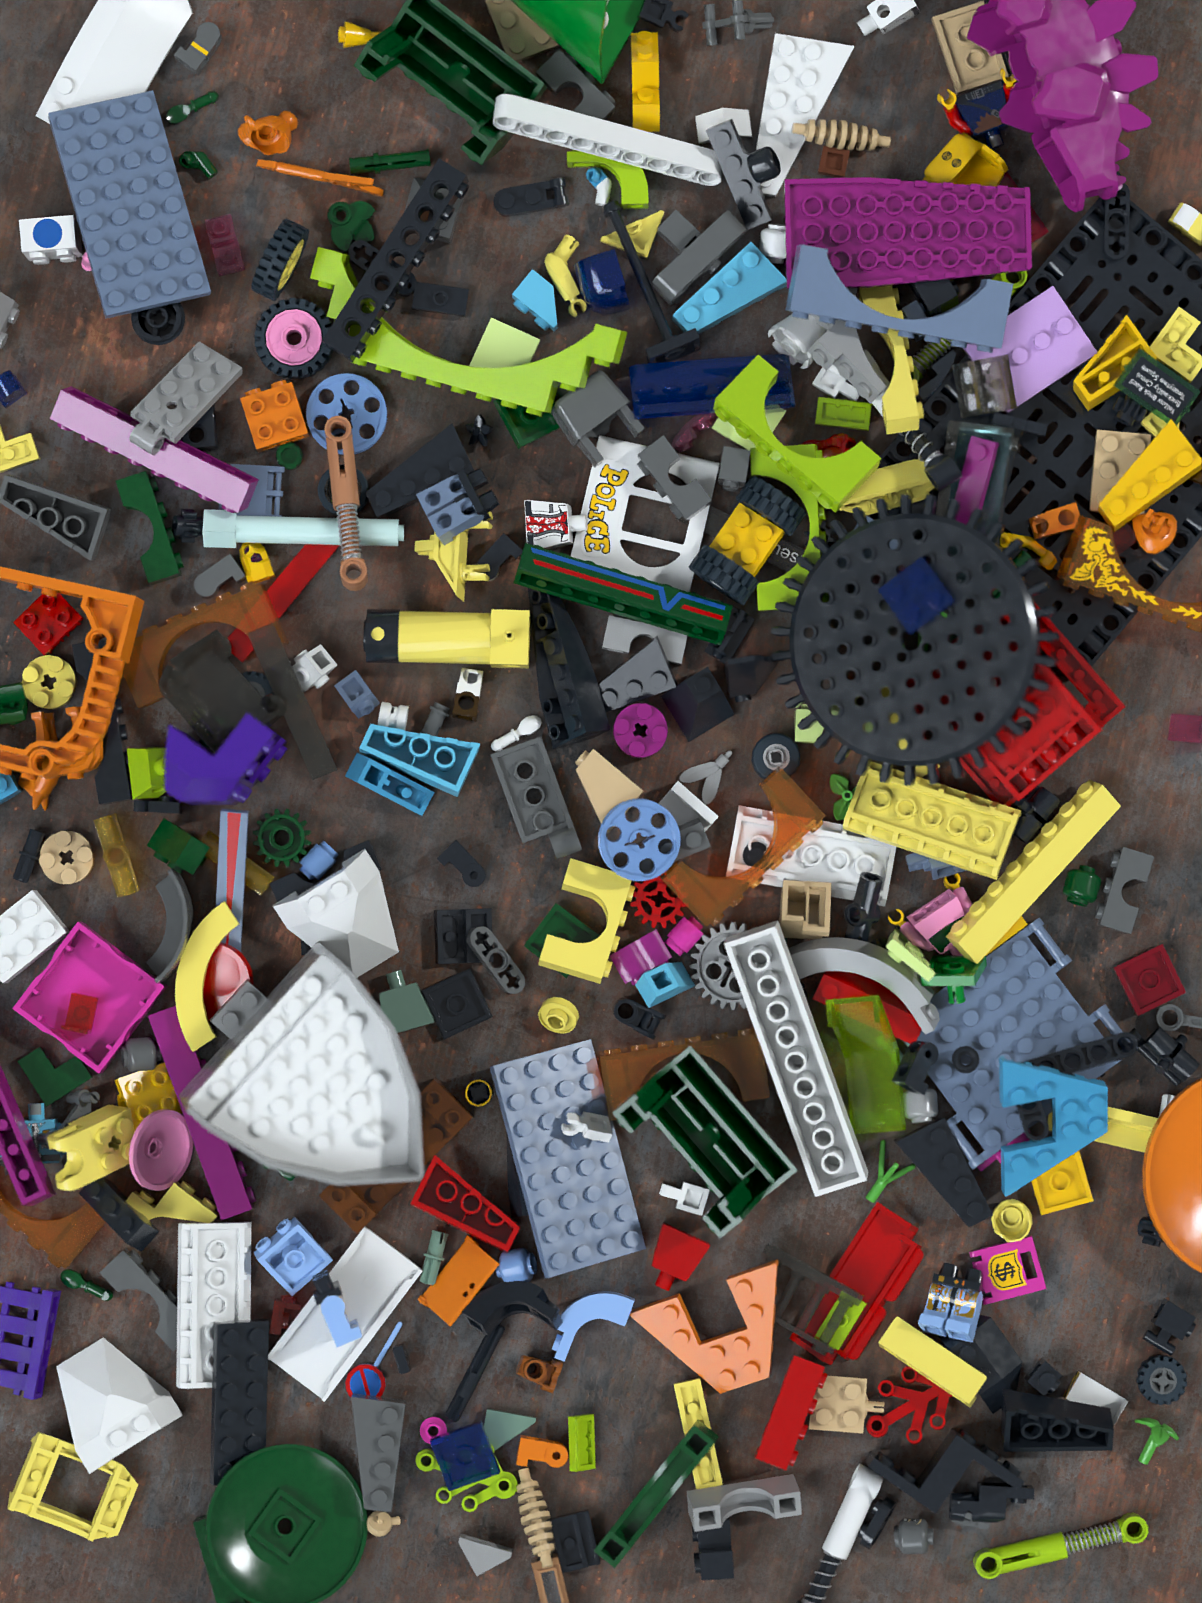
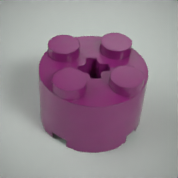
M646 703L633 704L623 709L615 720L613 730L618 748L624 754L638 759L649 758L658 753L665 744L668 733L667 723L662 713L657 708ZM639 724L641 727L646 726L648 728L645 731L646 737L634 736L633 733L636 731V725Z

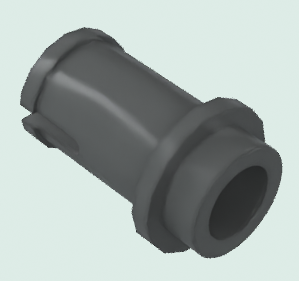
M435 702L433 707H429L432 710L421 731L438 737L437 735L446 716L449 717L450 714H448L449 708Z

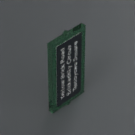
M1140 348L1131 361L1124 365L1123 372L1113 385L1164 422L1168 423L1172 419L1176 426L1185 413L1190 412L1189 407L1201 392Z

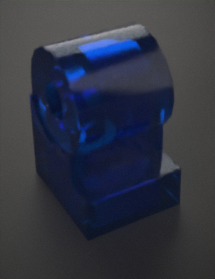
M11 370L0 374V402L7 408L27 394V391Z

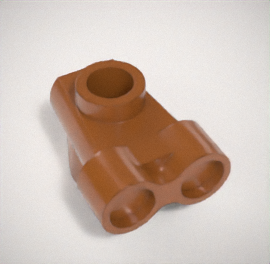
M522 1355L516 1369V1374L539 1384L541 1390L553 1393L563 1367V1362L552 1358L549 1361ZM534 1363L535 1370L532 1373H528V1366Z

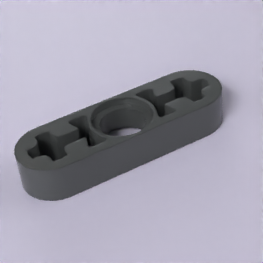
M482 926L472 928L467 934V943L499 988L507 994L521 992L525 986L524 975L491 930ZM476 933L485 934L483 938L484 943L487 946H492L493 944L494 948L487 950L483 944H476ZM495 952L499 953L503 959L501 966L498 968L492 967L489 962L490 956ZM508 966L510 967V969L506 970L508 976L517 978L514 982L515 988L513 986L507 987L506 984L509 980L505 974L498 975L499 972L504 971Z

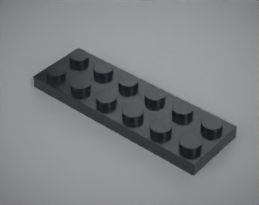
M267 1319L214 1322L210 1483L213 1486L218 1485L225 1473L240 1459L266 1447L269 1321Z

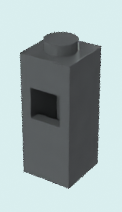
M677 210L657 228V234L678 254H681L701 235ZM722 256L703 272L701 276L704 277L707 273L713 275L722 265V262H720Z

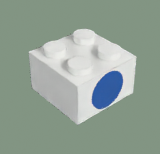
M73 215L19 220L22 253L29 261H33V264H48L50 259H60V262H74L76 257H83L81 231L78 221Z

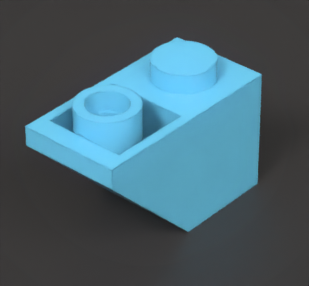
M532 269L512 293V298L515 300L513 305L524 314L528 311L536 317L535 323L545 331L550 328L555 332L558 326L553 285Z
M675 962L665 963L644 973L635 986L647 1007L650 1008L694 987L695 984L683 963Z

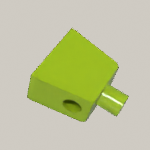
M166 747L127 749L133 800L158 798L167 792L165 791Z

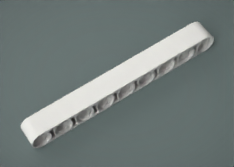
M501 94L496 97L493 125L500 130L707 186H715L721 182L722 169L712 149L511 94Z

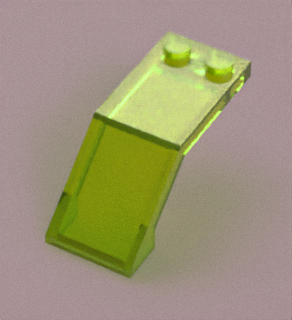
M879 995L826 1000L828 1027H833L845 1058L850 1122L854 1133L864 1134L906 1130L903 1089L892 1082L900 1064L899 1048Z

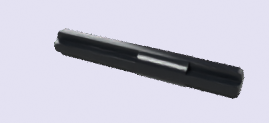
M501 1324L496 1327L489 1337L484 1336L445 1413V1417L452 1422L459 1421L505 1331V1327Z

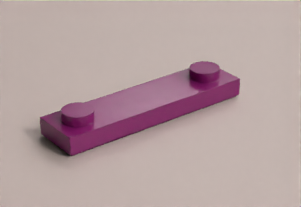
M971 436L961 473L962 477L960 478L955 500L961 502L956 521L967 524L975 508L982 510L999 447L998 442Z

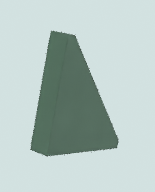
M487 1408L481 1444L490 1443L495 1451L534 1424L536 1417ZM484 1446L481 1449V1453L484 1456L492 1453L491 1448L488 1446Z

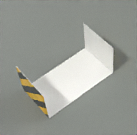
M1079 1371L1076 1372L1063 1395L1065 1399L1110 1408L1113 1427L1128 1403L1123 1397Z

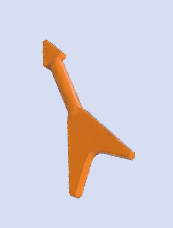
M258 159L256 164L258 167L274 172L329 182L333 185L344 186L383 197L384 193L383 189L373 186L374 179L327 173L321 170Z

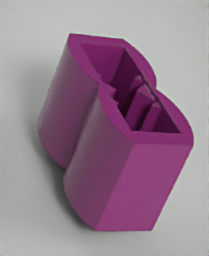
M655 929L610 955V958L624 983L631 982L634 986L644 973L669 963L668 960L672 958V955L659 932Z

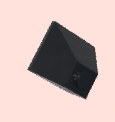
M708 667L684 680L676 688L669 690L661 696L688 742L735 715Z

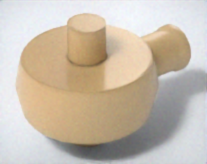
M375 1511L367 1518V1529L374 1536H385L393 1525H400V1517H390L386 1512Z

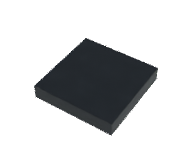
M471 968L422 990V994L444 1040L493 1017Z

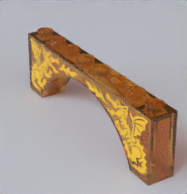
M1079 515L1057 574L1058 577L1065 580L1063 585L1079 590L1080 585L1089 588V594L1102 599L1105 594L1113 596L1112 602L1125 607H1128L1129 602L1138 605L1137 611L1151 616L1154 611L1163 614L1161 619L1177 624L1178 620L1187 622L1186 628L1201 633L1202 601H1169L1156 597L1145 590L1130 576L1122 564L1115 548L1112 526Z

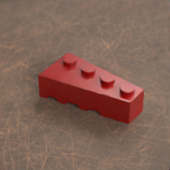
M434 1155L410 1205L508 1253L520 1227Z
M793 1355L781 1385L780 1394L774 1403L770 1415L771 1418L764 1429L760 1447L757 1448L754 1455L755 1459L787 1470L788 1465L794 1466L799 1452L794 1450L798 1439L801 1441L804 1439L808 1425L804 1424L807 1413L813 1415L818 1401L813 1397L817 1388H823L827 1374L823 1372L824 1366Z

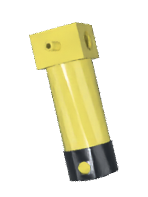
M367 609L363 631V649L366 655V663L490 664L491 668H529L530 611L491 609V613Z

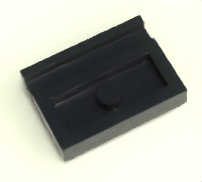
M589 1510L550 1518L562 1573L601 1564L599 1555L594 1552L597 1545Z

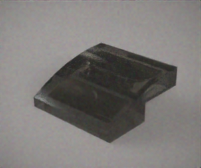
M1008 354L952 364L961 418L1017 408Z

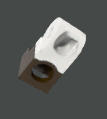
M468 668L461 669L452 713L453 718L477 722L483 671Z

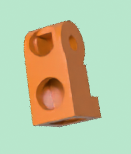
M1076 502L1029 518L1035 540L1083 527Z
M520 1435L516 1465L527 1467L528 1459L546 1462L551 1467L559 1468L567 1462L568 1451L566 1446L559 1441Z

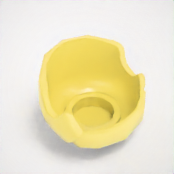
M1015 1199L1001 1201L994 1208L993 1216L991 1217L994 1232L1010 1243L1024 1239L1029 1234L1033 1224L1029 1208Z

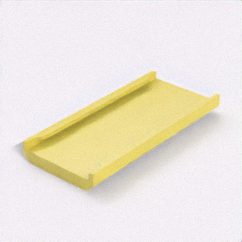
M871 761L867 773L864 776H860L844 818L843 829L997 880L1018 819L1021 816V810L942 784H930L929 780L916 776L914 786L905 785L903 779L904 772L892 769V777L889 783L880 782L879 777L882 765Z

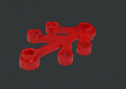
M907 1366L901 1372L902 1379L906 1383H914L916 1381L932 1387L924 1392L895 1386L889 1380L881 1381L878 1385L880 1395L883 1397L893 1396L909 1401L883 1417L875 1415L868 1419L866 1428L868 1433L874 1438L884 1437L888 1432V1426L915 1411L911 1428L906 1432V1438L911 1444L920 1443L923 1438L921 1431L928 1402L938 1397L936 1411L931 1415L929 1423L934 1430H942L946 1425L945 1414L949 1398L953 1396ZM907 1370L914 1371L915 1376L913 1379L908 1380L905 1378ZM884 1384L891 1386V1391L887 1394L881 1391ZM935 1417H941L943 1419V1423L941 1426L937 1427L933 1425V1419ZM875 1421L881 1422V1430L874 1431L872 1424ZM912 1431H918L920 1434L919 1438L915 1441L909 1438V1434Z

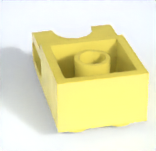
M109 1104L68 1123L69 1126L47 1136L49 1149H56L67 1154L65 1167L55 1175L57 1188L72 1191L128 1165L129 1148L135 1130L130 1108Z

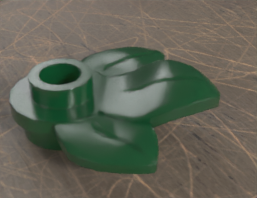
M356 201L351 204L336 202L331 205L327 216L332 225L331 238L334 244L340 250L347 252L353 240L373 241V228L367 219L374 214L375 209L364 201ZM338 212H345L346 218L338 220L336 218Z

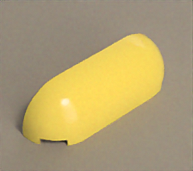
M919 459L909 460L877 469L843 504L840 510L853 513V508L860 507L867 516L878 513L876 499H885L888 508L892 509L900 507L901 495H910L912 503L924 500L926 495H930L929 492L935 487L924 471L926 469L924 462Z

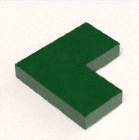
M42 1046L18 1060L19 1065L46 1107L93 1078L84 1062L76 1056L55 1068Z

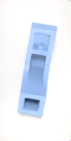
M599 1291L583 1295L570 1303L560 1314L563 1323L557 1330L562 1331L563 1335L557 1334L552 1346V1350L556 1351L554 1358L565 1362L577 1330L590 1320L606 1319L625 1326L635 1299L617 1292Z

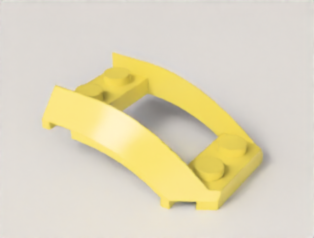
M38 1432L30 1440L32 1442L31 1448L14 1490L9 1494L8 1510L27 1514L29 1517L61 1527L92 1542L103 1537L118 1536L138 1487L134 1478L123 1464L115 1460H111L99 1468L111 1474L92 1522L41 1502L59 1454L79 1462L82 1461L75 1451L74 1444Z

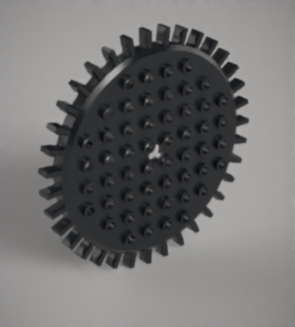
M907 494L901 495V514L893 516L889 515L886 500L882 498L876 499L879 519L869 523L865 512L860 507H855L852 511L858 528L848 533L844 524L834 519L830 523L833 531L839 537L836 543L830 547L820 537L814 536L811 539L814 546L823 554L816 564L809 558L798 556L795 559L800 567L809 571L804 583L802 584L796 579H784L783 584L789 589L798 591L799 594L795 605L788 602H776V609L792 614L791 627L771 628V633L779 637L789 636L790 650H779L771 655L772 659L778 661L791 659L793 672L778 677L776 679L777 684L789 685L796 682L800 691L799 695L791 697L784 704L786 708L791 709L806 703L811 714L803 718L797 726L800 730H806L811 728L817 721L825 731L814 743L817 749L826 747L833 737L842 744L835 755V763L843 764L852 750L860 754L861 759L856 767V774L864 776L867 773L871 760L882 762L879 777L880 782L889 783L894 765L904 766L903 779L905 785L914 786L916 766H927L930 784H939L938 764L945 762L950 763L951 772L956 779L963 778L964 769L960 763V757L971 754L974 763L979 768H985L987 762L980 751V747L990 742L994 749L1001 754L1009 751L998 734L1007 726L1014 734L1024 736L1026 733L1025 728L1016 722L1013 717L1020 707L1030 714L1039 715L1041 709L1035 703H1031L1025 698L1031 687L1039 691H1050L1052 687L1048 682L1034 678L1037 665L1041 664L1046 667L1057 666L1058 660L1051 656L1039 655L1040 642L1059 640L1058 633L1052 631L1040 632L1039 626L1040 618L1051 617L1057 614V609L1050 606L1036 609L1033 598L1035 595L1049 590V583L1038 582L1034 586L1029 587L1024 578L1027 573L1034 571L1038 567V561L1036 559L1027 560L1018 567L1011 557L1024 545L1023 541L1017 538L1011 541L1005 549H1002L995 541L1003 533L1006 525L999 521L992 525L987 535L978 531L977 527L984 514V511L975 508L971 513L967 524L956 521L961 504L958 500L952 499L950 501L945 517L935 515L937 503L936 496L926 495L923 514L912 513V500L910 495ZM918 530L923 531V538L920 540L915 538V533ZM896 539L898 542V546L895 549H891L889 546L890 541ZM953 546L958 549V553L954 557L949 554V550ZM870 548L872 556L866 559L864 551ZM926 556L932 558V563L929 566H926L923 562ZM841 558L847 560V565L844 568L839 566ZM987 563L992 565L990 573H985L983 569ZM901 565H905L907 569L904 575L898 573V568ZM964 572L967 578L964 582L960 583L958 575ZM876 574H879L881 577V581L879 584L875 585L873 583V577ZM935 582H939L941 585L938 592H934L932 589V585ZM850 584H854L856 587L855 592L852 594L847 591V587ZM995 589L1001 591L999 599H994L992 596ZM910 591L915 593L913 601L907 599V593ZM825 593L830 595V600L827 603H824L822 600V596ZM973 598L975 606L969 609L966 603L968 599ZM884 600H887L890 606L884 611L881 608V604ZM943 608H948L950 612L946 618L941 616ZM862 609L864 617L859 620L856 617V612ZM1004 615H1008L1010 622L1004 626L1001 623V618ZM918 617H922L924 620V624L921 627H917L915 624ZM833 619H837L839 621V625L836 629H833L831 627V621ZM979 624L984 627V632L980 635L975 632V628ZM893 626L898 628L896 636L890 634V629ZM808 628H812L814 631L811 638H808L805 634ZM911 629L917 630L922 636V642L919 648L915 650H907L903 644L902 635ZM952 634H957L958 641L955 644L950 642ZM868 635L873 638V642L869 646L864 641ZM1013 641L1019 644V648L1015 652L1010 649V644ZM927 643H931L933 647L930 653L924 651V646ZM843 644L847 646V652L844 655L839 652V648ZM988 650L993 653L990 661L984 658V653ZM901 652H905L907 655L905 662L899 661L898 656ZM818 653L822 656V661L819 664L814 661V656ZM961 660L967 662V667L964 670L958 667V663ZM879 661L881 669L876 672L873 669V664ZM935 669H939L941 671V677L939 679H935L933 677V671ZM854 670L856 678L851 681L848 678V673ZM995 677H1000L1002 680L999 687L993 685ZM910 678H914L916 682L913 688H909L907 685V681ZM826 679L831 682V686L827 690L822 685ZM969 686H974L976 689V693L973 696H969L967 693ZM885 687L890 689L888 697L882 695V689ZM944 695L950 697L948 705H943L941 702ZM859 696H862L865 700L862 706H858L856 703ZM918 704H922L924 706V712L922 714H918L916 712V706ZM834 705L839 707L837 715L831 713V708ZM978 712H982L985 716L982 722L976 720ZM893 713H897L899 716V720L896 723H892L890 720ZM953 721L959 724V728L956 731L950 729V724ZM868 722L873 724L871 732L865 730V725ZM927 730H931L933 733L931 740L925 739L924 734ZM902 739L907 741L905 749L899 747V742Z

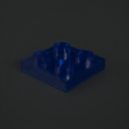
M920 557L878 589L911 635L956 602L924 557Z
M482 1421L430 1439V1444L448 1491L500 1474V1468Z

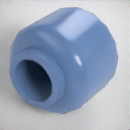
M526 1248L511 1249L508 1253L503 1251L500 1254L498 1261L500 1265L496 1268V1274L504 1282H530L533 1274L537 1273L536 1258Z

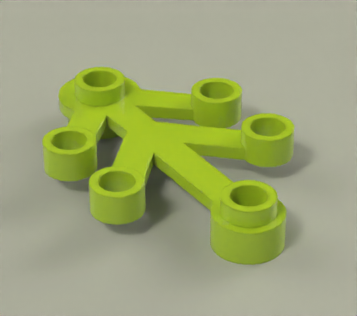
M458 1434L453 1438L452 1446L456 1451H459L467 1467L437 1457L436 1452L429 1448L420 1450L416 1456V1465L422 1471H431L434 1468L463 1478L449 1486L438 1488L436 1499L442 1504L448 1503L452 1496L477 1483L489 1487L475 1495L468 1494L464 1496L462 1508L467 1512L474 1511L479 1504L494 1496L501 1499L510 1498L517 1490L516 1486L518 1483L516 1477L512 1473L502 1470L494 1454V1447L490 1443L481 1444L478 1454L480 1458L487 1461L492 1475L481 1471L468 1446L469 1440L463 1434ZM458 1438H463L466 1445L459 1448L456 1446L455 1441ZM484 1446L491 1448L492 1453L489 1456L482 1455L481 1449ZM429 1456L432 1462L430 1465H424L421 1462V1458ZM501 1481H507L509 1483V1488L507 1490H502L499 1488V1483ZM442 1490H446L449 1493V1497L445 1500L439 1497V1492ZM466 1499H473L475 1505L472 1508L466 1507Z

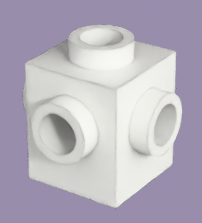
M320 644L309 652L304 650L293 659L296 663L288 671L303 690L307 691L313 686L317 689L323 686L329 680L327 675L337 664Z

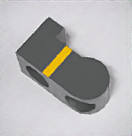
M212 22L202 23L197 29V37L189 48L185 50L180 47L174 54L178 62L198 76L222 42V35L217 25Z

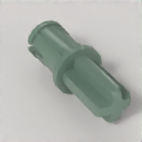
M432 1230L427 1253L423 1254L426 1257L420 1282L428 1285L435 1284L440 1263L445 1259L442 1256L449 1234Z

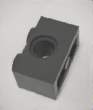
M723 447L717 485H723L722 490L738 492L739 488L744 487L751 450Z

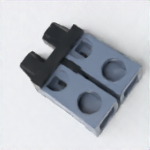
M481 468L468 474L463 469L457 472V475L451 476L416 494L438 539L444 546L454 540L453 537L478 525L482 520L486 521L491 518L488 512L500 505L492 490L479 496L477 490L489 484Z

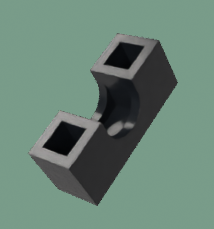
M105 1177L85 1185L79 1192L84 1200L126 1244L141 1252L160 1232L143 1214L126 1202L128 1198L113 1182Z

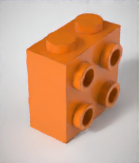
M286 380L278 381L271 384V389L261 391L260 388L252 389L245 392V397L240 398L258 453L310 437L292 382L287 383Z

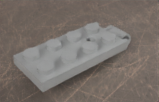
M198 342L131 411L132 418L140 423L133 429L130 435V442L151 455H156L160 451L165 438L176 444L242 375V367L203 343ZM173 405L176 406V408L171 410L168 409L167 406Z

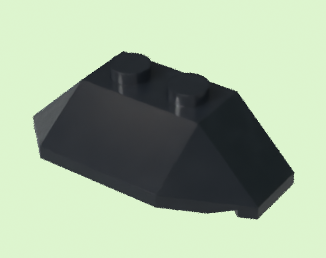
M979 1315L973 1343L949 1338L948 1334L946 1337L937 1335L948 1351L986 1376L987 1379L978 1391V1394L992 1414L1001 1409L1003 1389L1017 1391L1022 1360L990 1316Z

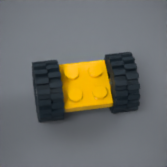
M751 476L737 495L736 500L739 504L711 545H703L689 565V569L703 581L741 605H745L757 587L759 581H757L755 576L783 535L792 536L807 514L791 498L755 476Z

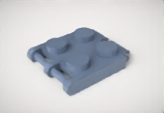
M231 464V466L259 479L248 508L239 513L237 512V516L282 517V515H279L280 497H283L281 477L282 473L285 472V467ZM274 473H276V487H275V490H273ZM273 497H275L274 515H272V509H273V507H272V501H273ZM219 503V510H224L222 504Z

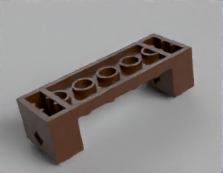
M437 1078L420 1093L423 1167L474 1116ZM409 1181L350 1185L330 1184L319 1197L358 1234Z

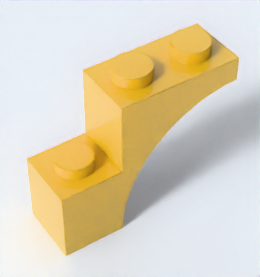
M641 31L631 33L633 128L646 132H660L658 32Z

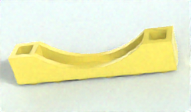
M892 285L859 288V300L884 315L904 319L902 310L897 311L896 304L900 303L897 288H893ZM888 329V334L879 333L889 347L894 361V374L888 389L882 397V414L887 435L919 430V419L924 418L922 403H917L915 397L919 395L918 383L916 379L911 378L910 374L914 372L912 356H907L906 349H909L908 338L899 337L898 331Z

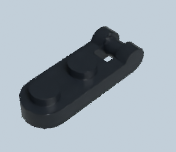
M555 178L549 181L501 189L494 196V208L502 216H515L569 206V197L565 196L564 190L566 180L565 178ZM554 190L555 198L547 200L546 191Z

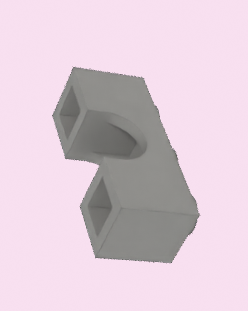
M615 614V616L609 615L602 649L629 655L630 646L634 639L640 636L654 639L658 635L668 662L681 666L687 635L630 620V618Z

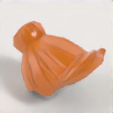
M282 111L278 116L269 115L255 121L246 115L244 116L245 122L238 128V135L244 144L261 151L265 155L284 153L290 147L291 131L297 128L298 120L289 111Z

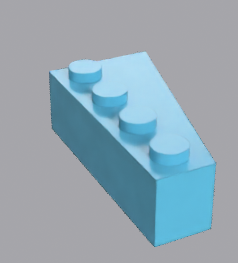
M750 242L672 315V321L683 332L696 328L699 335L753 303L786 287V278Z
M370 724L359 747V753L458 797L480 749V743L464 742L453 738L436 737L425 733H414L402 729Z

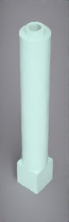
M204 509L202 530L204 547L236 548L237 543L340 545L341 538L339 537L340 529L338 528L337 518L237 516V513H231L226 510ZM358 518L356 520L359 522L357 525L360 527L358 535L361 536L359 544L362 546H398L399 541H404V525H399V519Z

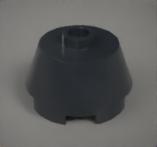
M177 302L134 312L131 314V322L135 333L143 341L153 345H164L175 340L182 332L185 324V313L181 303Z

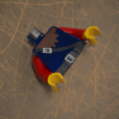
M1003 68L1000 70V76L1005 82L1004 84H1002V81L959 97H956L955 93L947 89L949 98L944 101L940 94L937 95L938 102L945 106L944 111L950 126L960 134L965 133L974 140L985 137L988 147L992 150L1005 145L1000 131L1007 129L1009 125L1001 122L998 112L1008 102L1010 90L1017 81L1013 74L1010 77H1005V70Z

